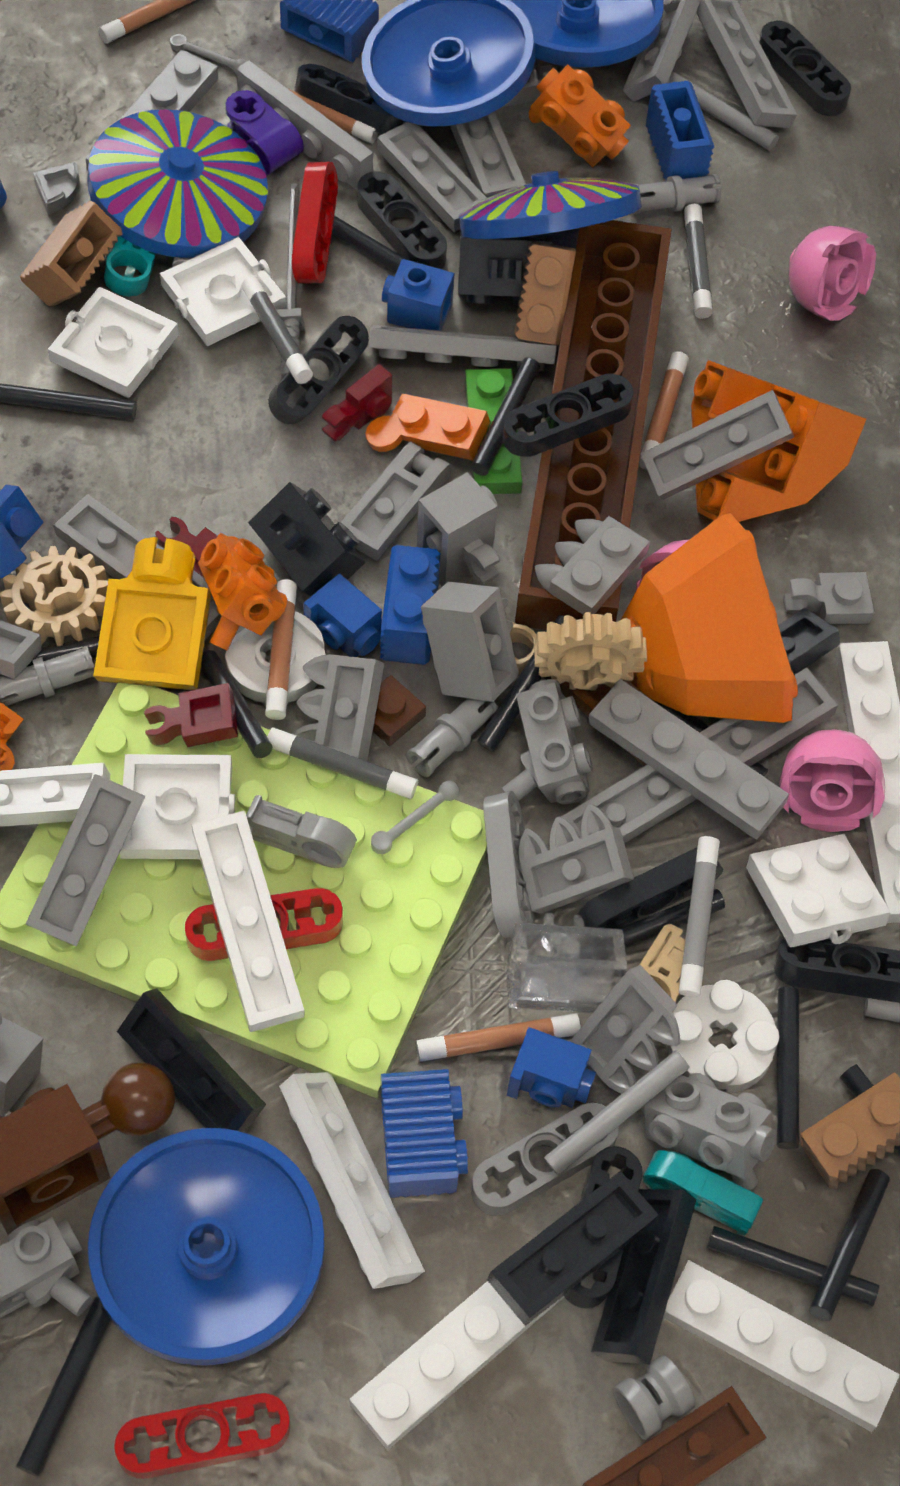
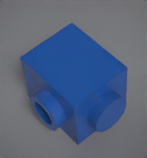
M402 259L395 276H387L382 291V302L387 303V322L406 328L441 331L453 304L454 273Z

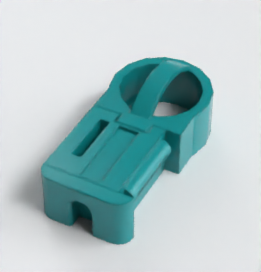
M119 236L113 250L107 256L104 281L106 286L118 295L127 297L138 296L148 288L156 253L140 248ZM127 266L124 276L118 274L114 268ZM136 269L142 274L141 276L134 277Z
M657 1150L654 1152L643 1175V1182L649 1189L686 1191L696 1199L695 1210L736 1230V1234L745 1236L749 1228L752 1227L763 1203V1198L697 1165L686 1155L674 1151Z

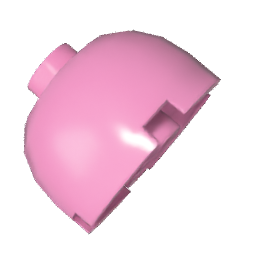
M826 226L809 233L792 252L789 260V285L798 303L813 314L827 320H841L850 315L857 307L848 304L855 299L858 293L866 295L875 271L876 251L873 245L866 242V238H869V236L855 229L841 226Z
M837 729L821 730L802 738L787 753L779 787L789 793L787 803L783 808L788 814L790 807L793 812L800 815L801 824L811 829L826 832L850 831L860 827V819L868 817L872 812L874 818L880 812L885 799V779L881 759L863 738L852 732Z

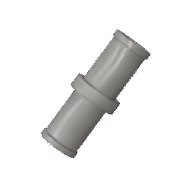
M717 174L682 179L677 175L669 176L665 182L642 185L634 184L639 186L642 207L634 212V214L669 208L671 212L682 211L689 204L718 203L721 200L722 188H713V185L719 184L720 179Z
M84 646L82 649L47 661H43L42 657L32 660L33 665L26 667L16 679L4 675L0 676V702L8 706L43 693L45 698L55 695V689L90 677L94 678L95 667L88 647Z
M467 698L451 714H442L434 722V729L406 753L409 764H413L419 758L422 761L413 769L420 775L429 777L454 751H463L471 743L470 736L488 719L492 718L498 707L495 701L484 707L481 705L486 701Z

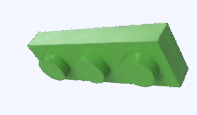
M512 368L465 370L467 407L487 411L492 423L513 381ZM503 443L489 473L481 476L472 471V478L479 486H486L492 494L521 493L522 474L520 456L509 452Z

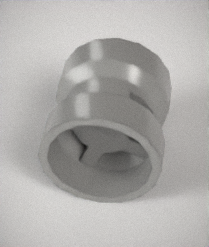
M664 1355L652 1361L650 1365L648 1364L645 1374L639 1378L628 1377L612 1389L615 1400L633 1430L644 1440L659 1432L663 1421L671 1415L681 1417L696 1406L695 1398L687 1381L676 1365Z

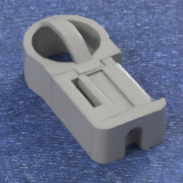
M260 795L254 797L246 814L253 840L331 868H342L346 865L357 841L355 834L336 820L318 816L307 811L305 814L262 800Z

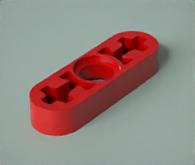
M309 162L305 167L292 251V271L296 282L299 284L322 283L326 276L338 194V176L333 162Z
M313 888L270 895L276 917L280 921L279 927L286 949L327 943L340 933L343 925V907L338 896L330 890ZM213 904L198 907L190 913L185 922V935L189 950L194 956L205 961L228 959ZM311 908H322V912L326 915L325 924L315 925V921L311 917ZM287 910H294L296 930L289 931ZM204 925H215L216 931H219L216 936L217 941L206 942V938L203 935Z
M259 1393L137 1417L125 1423L118 1431L114 1444L115 1454L122 1469L130 1476L139 1479L266 1455L277 1451L286 1442L290 1433L289 1413L285 1404L278 1397L268 1393ZM260 1409H267L269 1418H279L280 1424L271 1426V1437L259 1439L258 1433L254 1429L238 1432V1437L241 1445L230 1447L231 1432L225 1415L236 1413L237 1426L254 1422L255 1411ZM207 1419L215 1422L220 1428V1440L216 1447L208 1452L200 1453L193 1451L186 1443L187 1430L194 1422ZM176 1425L175 1440L181 1457L170 1459L171 1451L169 1446L151 1450L150 1461L146 1463H139L136 1454H126L127 1448L136 1445V1435L147 1433L151 1442L169 1440L165 1427Z

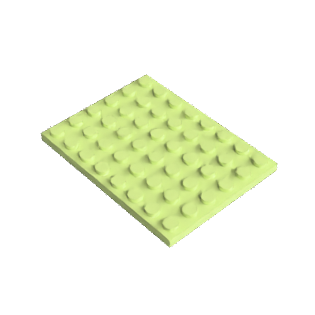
M118 682L72 765L104 763L111 774L110 780L123 786L125 754L231 755V794H235V813L245 811L247 814L254 797L260 795L262 800L305 814L307 811L318 816L336 820L355 834L356 844L346 865L342 868L323 866L312 860L254 840L270 895L323 888L336 894L342 903L343 925L340 933L333 940L323 944L286 949L304 1007V1018L250 1032L229 958L205 961L194 956L189 950L185 935V922L188 916L198 907L213 904L200 859H121L119 854L77 946L26 925L73 821L38 824L0 892V947L135 1002L139 1000L143 992L157 988L190 1024L309 1072H328L332 1075L335 1082L378 1099L381 1092V1074L389 1073L486 856L487 842L484 810L455 799L444 801L392 841V848L388 853L377 854L371 848V838L374 833L389 831L436 795V792L417 786L413 798L409 799L273 749L268 756L256 758L238 728V737L187 747L181 735L167 744L153 745L145 734V730L157 729L164 722L150 725L144 715V711L149 707L158 705L167 708L178 707L179 696L155 686ZM261 727V728L263 729L264 733L266 734V736H268L270 730L267 729V728ZM311 908V917L314 919L315 925L325 924L326 915L322 912V908ZM287 910L289 931L296 930L294 910ZM214 924L204 925L203 935L206 938V942L217 941L216 936L219 931H216Z

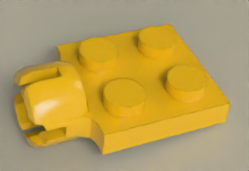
M158 537L144 538L135 546L132 571L127 578L108 579L93 676L97 681L120 682L197 690L211 592L209 588L198 587L192 583L195 555L189 545L166 538L165 548L162 550L156 548Z

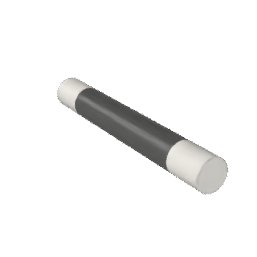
M689 204L684 208L694 313L697 318L705 319L712 315L713 309L702 208L698 204Z
M255 276L247 277L242 282V289L292 376L299 384L308 382L313 376L312 370L259 279Z
M273 727L267 736L273 750L412 799L415 794L418 779Z

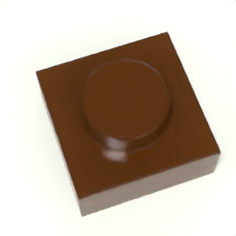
M392 675L381 682L373 732L390 747L426 716V705Z

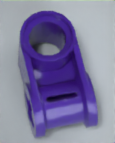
M243 90L232 93L227 98L225 109L230 119L227 127L241 136L253 148L263 164L266 175H269L303 152V140L296 127L279 115L260 95L252 91Z

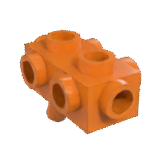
M567 64L559 73L553 67L535 87L541 92V95L530 106L528 115L531 122L535 124L544 122L547 126L551 127L590 166L594 167L605 155L612 161L629 142L623 134L631 125L624 119L625 112L623 108L613 100L606 101L593 89V80L585 71L580 69L574 70Z
M222 533L216 539H212L207 543L202 551L198 565L218 607L217 612L222 616L209 642L228 651L240 626L262 636L269 625L279 619L285 611L287 597L277 590L274 570L264 564V554L255 544L247 539L226 536Z

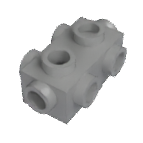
M547 679L536 682L529 690L516 694L529 747L528 751L521 754V761L526 769L503 786L502 789L505 792L513 791L518 801L537 786L550 803L569 804L580 801L586 797L587 792H590L587 773L593 772V766L585 743L578 744L575 727L581 726V718L573 696L565 698L557 680Z
M692 1073L689 1077L679 1076L641 1108V1111L644 1112L645 1138L665 1148H671L702 1161L712 1168L730 1173L735 1184L749 1191L757 1186L758 1179L753 1168L759 1160L764 1162L768 1159L774 1148L777 1135L776 1130L772 1128V1111L766 1109L765 1104L757 1096L751 1093H741L738 1097L718 1090L713 1081L701 1073Z
M51 1217L42 1223L34 1220L15 1229L8 1236L9 1241L0 1246V1318L28 1302L33 1307H39L47 1303L51 1297L77 1317L80 1316L91 1303L92 1296L70 1280L80 1273L73 1255L80 1252L82 1248L68 1221L64 1219L56 1224Z

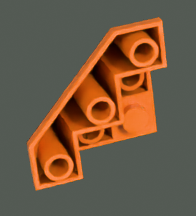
M708 360L705 369L700 372L694 384L695 395L691 403L692 428L773 390L795 438L696 484L697 512L712 520L717 519L723 514L731 513L738 522L807 504L849 465L867 419Z
M731 513L723 514L647 572L621 618V620L625 618L630 619L631 628L641 627L643 637H646L647 661L644 662V671L633 672V680L630 682L648 698L685 715L778 723L792 721L793 698H796L798 694L797 681L791 670L777 623L776 610L770 600L757 556L755 539L749 530H745Z

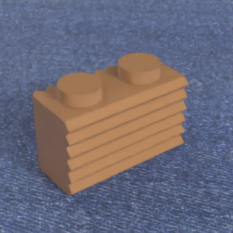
M89 200L87 204L84 203L78 209L75 208L74 211L65 214L21 274V281L47 306H55L81 293V288L86 286L85 282L89 281L90 275L95 273L94 269L100 267L99 263L104 261V256L109 254L108 250L113 248V244L118 241L117 238L122 235L121 228L95 202Z
M533 241L528 245L531 252L527 254L529 261L525 263L527 271L524 272V278L526 280L522 282L524 289L520 291L522 299L519 300V306L521 308L517 310L519 317L516 319L517 327L514 328V334L521 340L560 345L576 251L570 247Z
M895 1072L800 1133L803 1150L829 1188L838 1190L839 1182L847 1184L848 1176L856 1177L857 1170L866 1171L867 1164L875 1165L876 1158L884 1159L885 1152L894 1153V1147L900 1146V1077Z

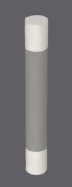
M703 836L698 839L679 985V994L688 997H698L701 994L720 840L709 836Z

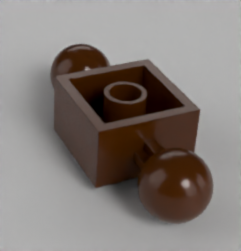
M131 1063L120 1067L106 1081L101 1100L83 1110L79 1106L69 1085L65 1084L56 1090L54 1088L42 1089L31 1095L24 1102V1107L3 1118L0 1116V1222L7 1235L21 1225L36 1220L111 1179L99 1143L100 1139L116 1130L129 1136H145L156 1132L166 1124L174 1109L175 1092L170 1079L162 1070L148 1063Z

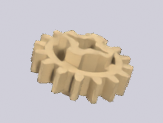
M50 546L48 556L41 557L34 550L30 552L32 562L29 564L22 563L15 569L17 576L7 575L3 577L6 590L0 592V598L7 623L41 634V645L46 641L47 637H54L56 645L62 646L64 636L72 635L79 642L83 640L81 631L83 628L87 627L94 631L99 629L97 616H103L108 580L104 566H95L92 554L89 553L78 559L76 547H70L65 555H59L56 546ZM24 603H28L30 609H28Z
M585 612L583 619L579 620L566 615L564 616V623L561 625L553 622L547 623V632H538L536 634L537 643H534L535 667H539V675L541 677L551 676V679L557 680L559 684L565 681L569 682L570 689L572 690L578 688L593 691L597 689L598 684L605 683L613 688L620 679L632 681L633 672H643L644 662L647 661L646 637H643L642 628H631V621L628 618L614 622L612 621L611 613L601 615Z

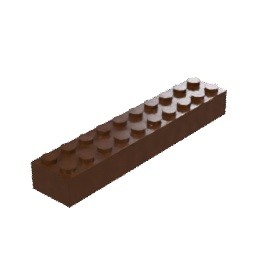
M616 220L579 228L552 394L604 374H617L626 378L631 383L633 399L630 413L624 420L542 452L518 592L516 624L547 631V623L554 622L558 615H570L576 620L583 619V614L544 589L538 581L535 572V566L539 564H557L564 567L556 553V542L574 541L584 544L576 532V520L595 519L604 521L610 516L630 529L672 232L671 228ZM602 395V399L608 398V395ZM619 398L612 399L613 402H619ZM562 408L555 413L557 418L564 422H575L581 418L579 412L571 408ZM622 583L595 614L605 615L606 613H611L612 621L616 622Z

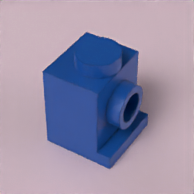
M340 573L303 603L304 616L309 618L319 628L325 643L335 650L340 648L349 657L369 654L381 639L382 609Z
M528 1027L510 1075L507 1096L517 1099L520 1090L529 1092L530 1097L536 1102L549 1107H560L562 1104L573 1108L575 1100L586 1104L596 1075L595 1071L587 1069L592 1049Z

